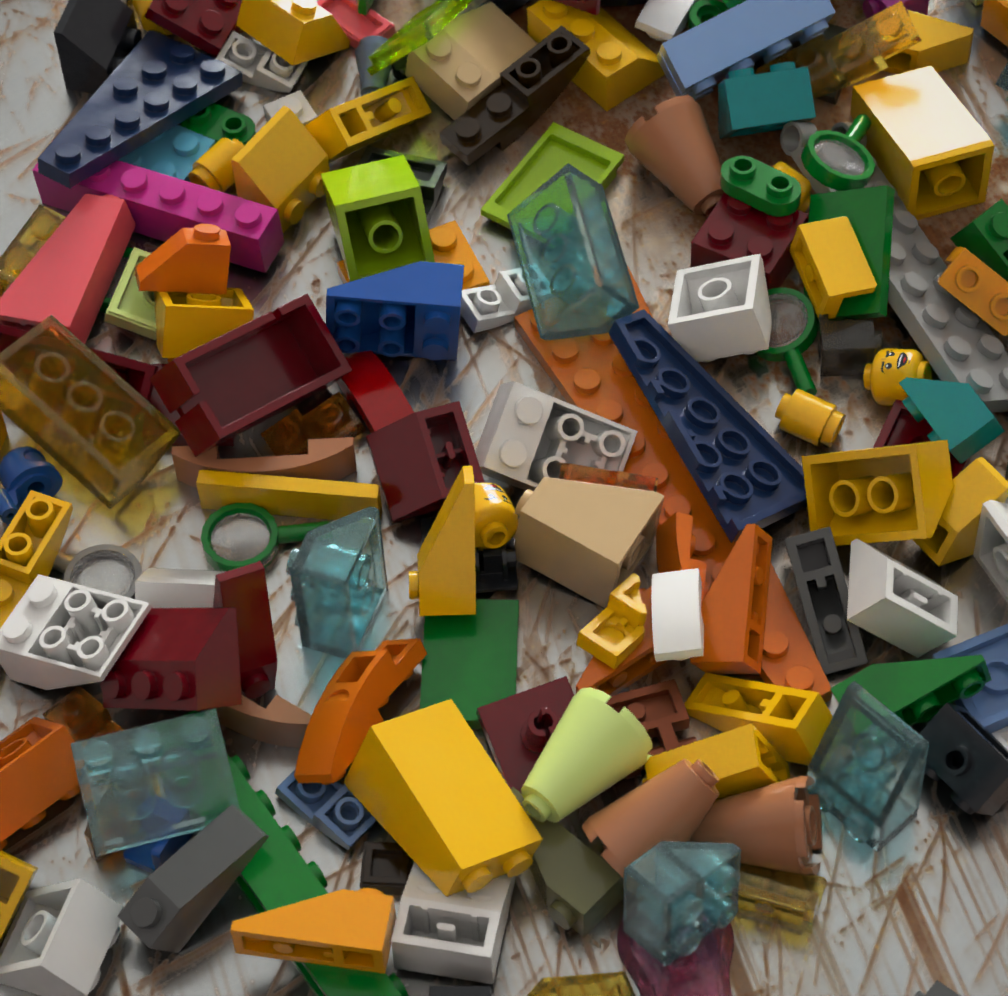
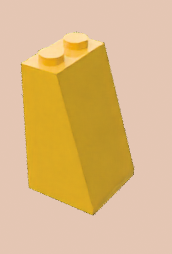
M932 66L908 70L901 74L878 80H870L853 86L850 115L853 121L860 114L867 115L870 118L871 126L866 132V146L889 183L897 190L898 196L907 211L917 220L986 201L994 144Z
M452 699L370 726L343 781L349 791L446 897L466 890L467 893L476 892L485 887L492 879L505 874L508 877H515L523 873L532 865V857L543 840Z

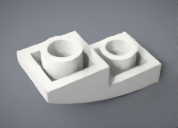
M648 0L636 20L635 28L646 32L649 37L655 40L668 41L678 36L684 30L690 8L700 0Z
M232 31L216 59L223 61L225 64L242 71V82L285 93L292 91L308 63L306 61L292 66L269 48L267 49L235 31Z
M536 265L500 271L495 284L462 290L461 315L473 333L481 332L513 322L514 316L554 299L556 293Z
M699 568L652 574V631L656 662L667 660L682 661L691 657L704 656V623L701 614L702 581Z

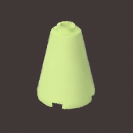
M588 687L581 688L573 696L521 788L524 798L522 805L537 821L559 822L646 764L652 756L648 753L653 748V744L646 729L625 706L618 713L606 704L611 696L605 692Z

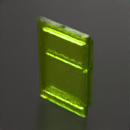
M437 0L422 9L368 56L372 65L366 70L372 76L424 45L473 0Z

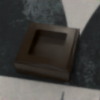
M364 841L360 889L373 888L385 894L402 895L413 866L412 858L398 843Z

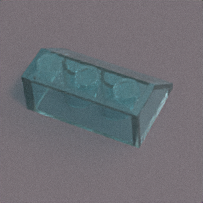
M367 507L307 532L300 548L295 547L291 551L286 573L291 576V600L295 601L296 606L295 625L299 627L303 647L344 659L351 652L360 650L388 588L378 508Z
M216 708L70 743L97 856L201 831L231 804L239 807Z

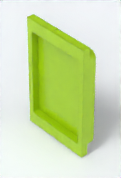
M553 122L480 209L481 215L553 249L563 243L617 176V169L625 160V155Z

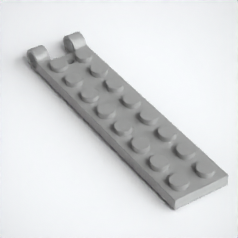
M791 121L786 123L780 136L783 151L793 158L803 175L810 181L811 187L816 194L836 192V190L821 184L813 178L805 169L801 159L802 150L807 140L813 133L818 131L816 126L811 122ZM838 122L831 128V131L845 134L852 123ZM867 134L864 135L860 142L864 147L867 144ZM815 148L816 154L822 162L833 170L847 175H861L856 163L844 153L830 148L831 150ZM872 156L875 163L874 173L864 188L888 185L895 189L877 165V161ZM895 189L888 290L889 304L941 381L969 383L991 412H1008V354L1004 350L1003 344L995 337L986 322L938 285L937 280L947 269V266L940 257L937 248L931 244L918 225L917 219L907 211Z

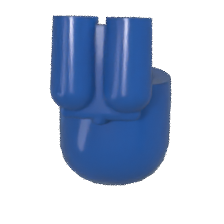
M28 446L18 447L9 451L1 460L0 481L4 489L0 488L1 520L9 526L31 490L51 497L60 490L63 482L60 473L54 465L46 462L44 455L39 450Z

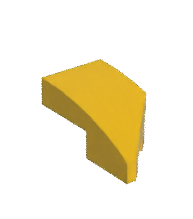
M634 572L610 593L607 607L581 629L578 634L576 645L613 669H616L644 639L647 610L645 604H642L639 591L640 578Z

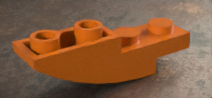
M420 638L384 640L376 650L355 651L349 654L324 689L306 728L294 773L298 783L329 785L344 777L346 769L354 761L370 726L384 722L378 709L388 703L389 696L402 682L413 675L414 668L427 655Z

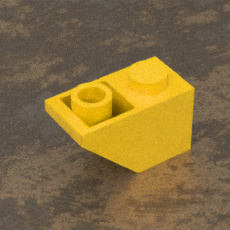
M895 6L879 39L876 69L897 75L908 70L932 66L938 73L968 63L974 29Z
M983 457L976 458L952 479L953 488L933 537L913 540L938 566L973 555L982 503L989 500L1005 503L1008 497V481Z

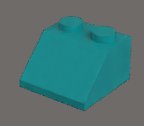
M795 61L770 65L771 72L754 75L753 68L729 71V78L724 79L718 84L719 138L725 139L782 130L788 122H809L816 118L808 66L796 68Z

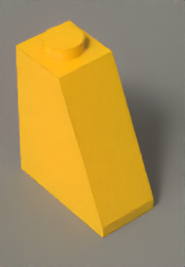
M751 723L651 756L645 764L647 778L642 780V784L684 758L692 764L700 759L719 778V781L714 785L719 792L717 799L791 779L788 763Z

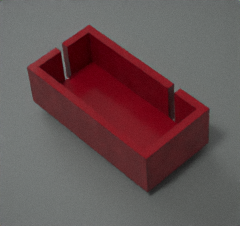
M305 294L278 307L273 312L270 311L171 360L149 379L169 413L171 414L175 411L179 413L180 418L175 423L194 456L197 457L327 389L351 372L352 368L309 295Z

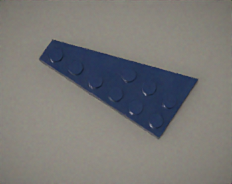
M149 30L38 157V173L70 189L242 86V71L155 30Z
M645 309L614 321L609 331L610 337L731 543L738 540L746 524H757L762 529L807 507L803 467Z

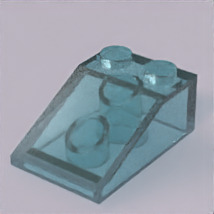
M853 681L847 687L808 766L807 776L810 775L815 781V784L807 787L808 793L819 796L821 811H829L838 818L854 840L859 843L866 842L876 852H879L917 817L929 742L857 682Z

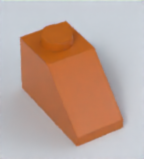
M197 224L194 228H181L136 266L135 276L139 291L227 294L231 244L226 230L220 229L213 224Z

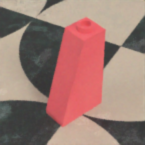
M85 193L1 296L0 323L85 346L136 226L125 199H120L110 194L100 196Z

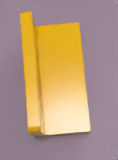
M842 216L798 225L789 251L819 321L836 318L843 298L873 293L875 291L877 283L847 217Z

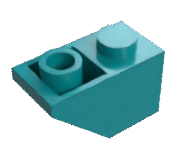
M908 377L899 382L908 395L902 401L905 407L918 423L925 418L933 428V431L927 434L930 441L948 440L949 452L960 464L1005 432L969 383Z

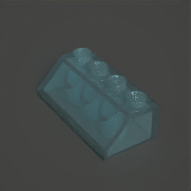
M568 163L507 214L537 328L542 339L549 341L608 333L615 320L628 316L639 308L603 185Z

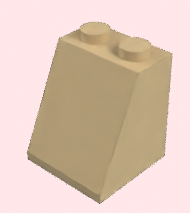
M543 477L534 491L527 489L523 493L515 509V514L519 515L517 530L512 537L515 539L516 560L599 606L606 608L610 593L636 570L654 543L664 495L656 491Z

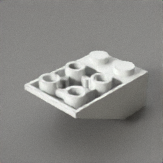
M513 381L500 384L475 453L482 474L524 490L530 489L534 491L543 477L618 486L638 431Z
M38 574L0 628V665L10 680L44 690L102 682L152 606L148 602Z
M414 862L401 896L391 939L394 968L493 984L516 876L508 877L505 874L492 879L485 887L476 892L467 893L466 890L446 897Z

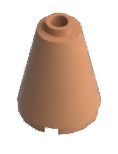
M690 95L676 96L656 105L654 108L658 114L647 122L643 115L637 119L628 130L624 141L630 153L695 215L705 214V216H709L725 193L720 186L722 165L701 105Z
M684 758L590 815L582 823V829L591 843L597 837L604 843L602 846L605 851L601 856L621 877L640 892L645 888L647 895L651 896L659 889L719 796V792L714 786L719 781V778L702 760L698 759L692 764Z
M810 775L798 776L717 799L687 846H693L695 854L698 856L804 876L817 875L821 862L812 863L813 850H822L821 807L819 795L809 794L807 789L808 786L815 784L814 778Z

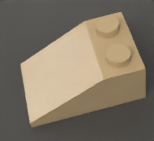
M491 1L439 24L411 46L408 52L405 76L407 78L413 76L420 90L455 121L502 84L500 73L538 43Z

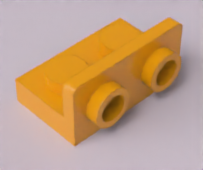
M955 247L945 260L950 265L937 280L938 285L999 334L1007 336L1008 282L965 247Z

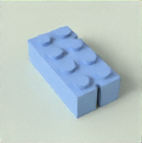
M746 0L662 43L656 58L675 95H690L696 101L713 92V87L717 85L718 81L724 78L728 79L729 71L752 68L755 65L754 63L761 59L767 65L786 55V50L792 47L791 43L800 41L801 45L804 46L824 35L823 31L829 28L828 22L836 12L830 0Z

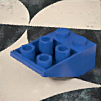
M419 261L327 288L326 326L342 353L371 350L374 354H382L388 357L406 356L427 358L434 361H457L464 265Z

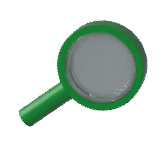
M785 287L768 290L772 327L769 349L758 351L754 354L768 361H786L796 388L816 395L817 389L802 356V353L811 346L817 335L818 318L810 300L798 290Z

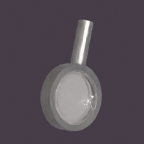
M100 544L86 548L74 557L59 551L52 567L64 574L63 581L135 599V581L142 574L140 563L135 555L121 546L112 544Z

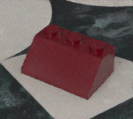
M236 607L151 608L105 679L100 682L103 708L198 711L242 705Z

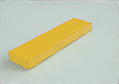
M199 470L196 485L201 509L218 510L223 506L234 503H253L265 508L271 515L380 524L382 503L380 486L378 484L214 470Z

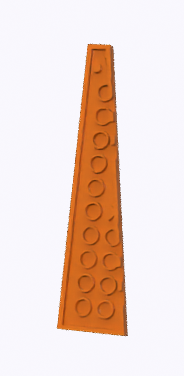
M628 265L514 316L515 329L567 403L638 431L621 479L627 488L656 491L664 495L657 528L676 511L693 516L692 534L696 537V545L691 558L707 563L705 581H708L710 589L737 541L731 543L609 335V331L617 319L643 309L651 315ZM770 563L761 674L759 675L764 683L819 692L826 703L832 699L830 683L772 563Z

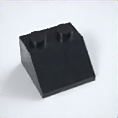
M121 0L68 1L54 30L66 89L94 94L142 39V32L140 29H137L134 11Z

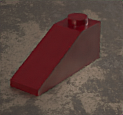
M261 561L217 574L215 577L213 607H236L241 694L249 699L258 698L269 690L275 689L278 662L265 570Z

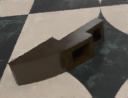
M561 25L500 73L502 82L500 86L439 133L442 144L468 166L494 146L501 151L505 150L530 128L565 90L589 56L590 48Z

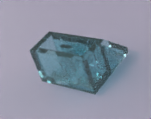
M659 842L624 868L623 931L664 967H667L680 956L685 957L691 954L704 937L716 928L726 927L732 922L738 912L741 849L734 843Z

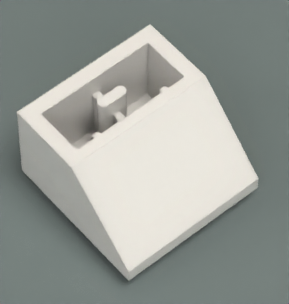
M858 538L851 542L847 621L917 658L957 636L958 596L929 577Z

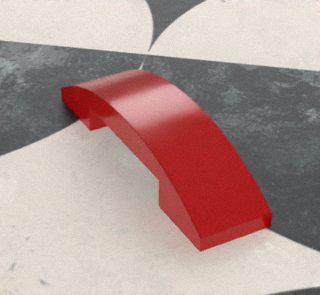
M371 350L356 352L345 357L352 371L339 379L337 384L346 399L353 401L371 433L414 413L390 372Z

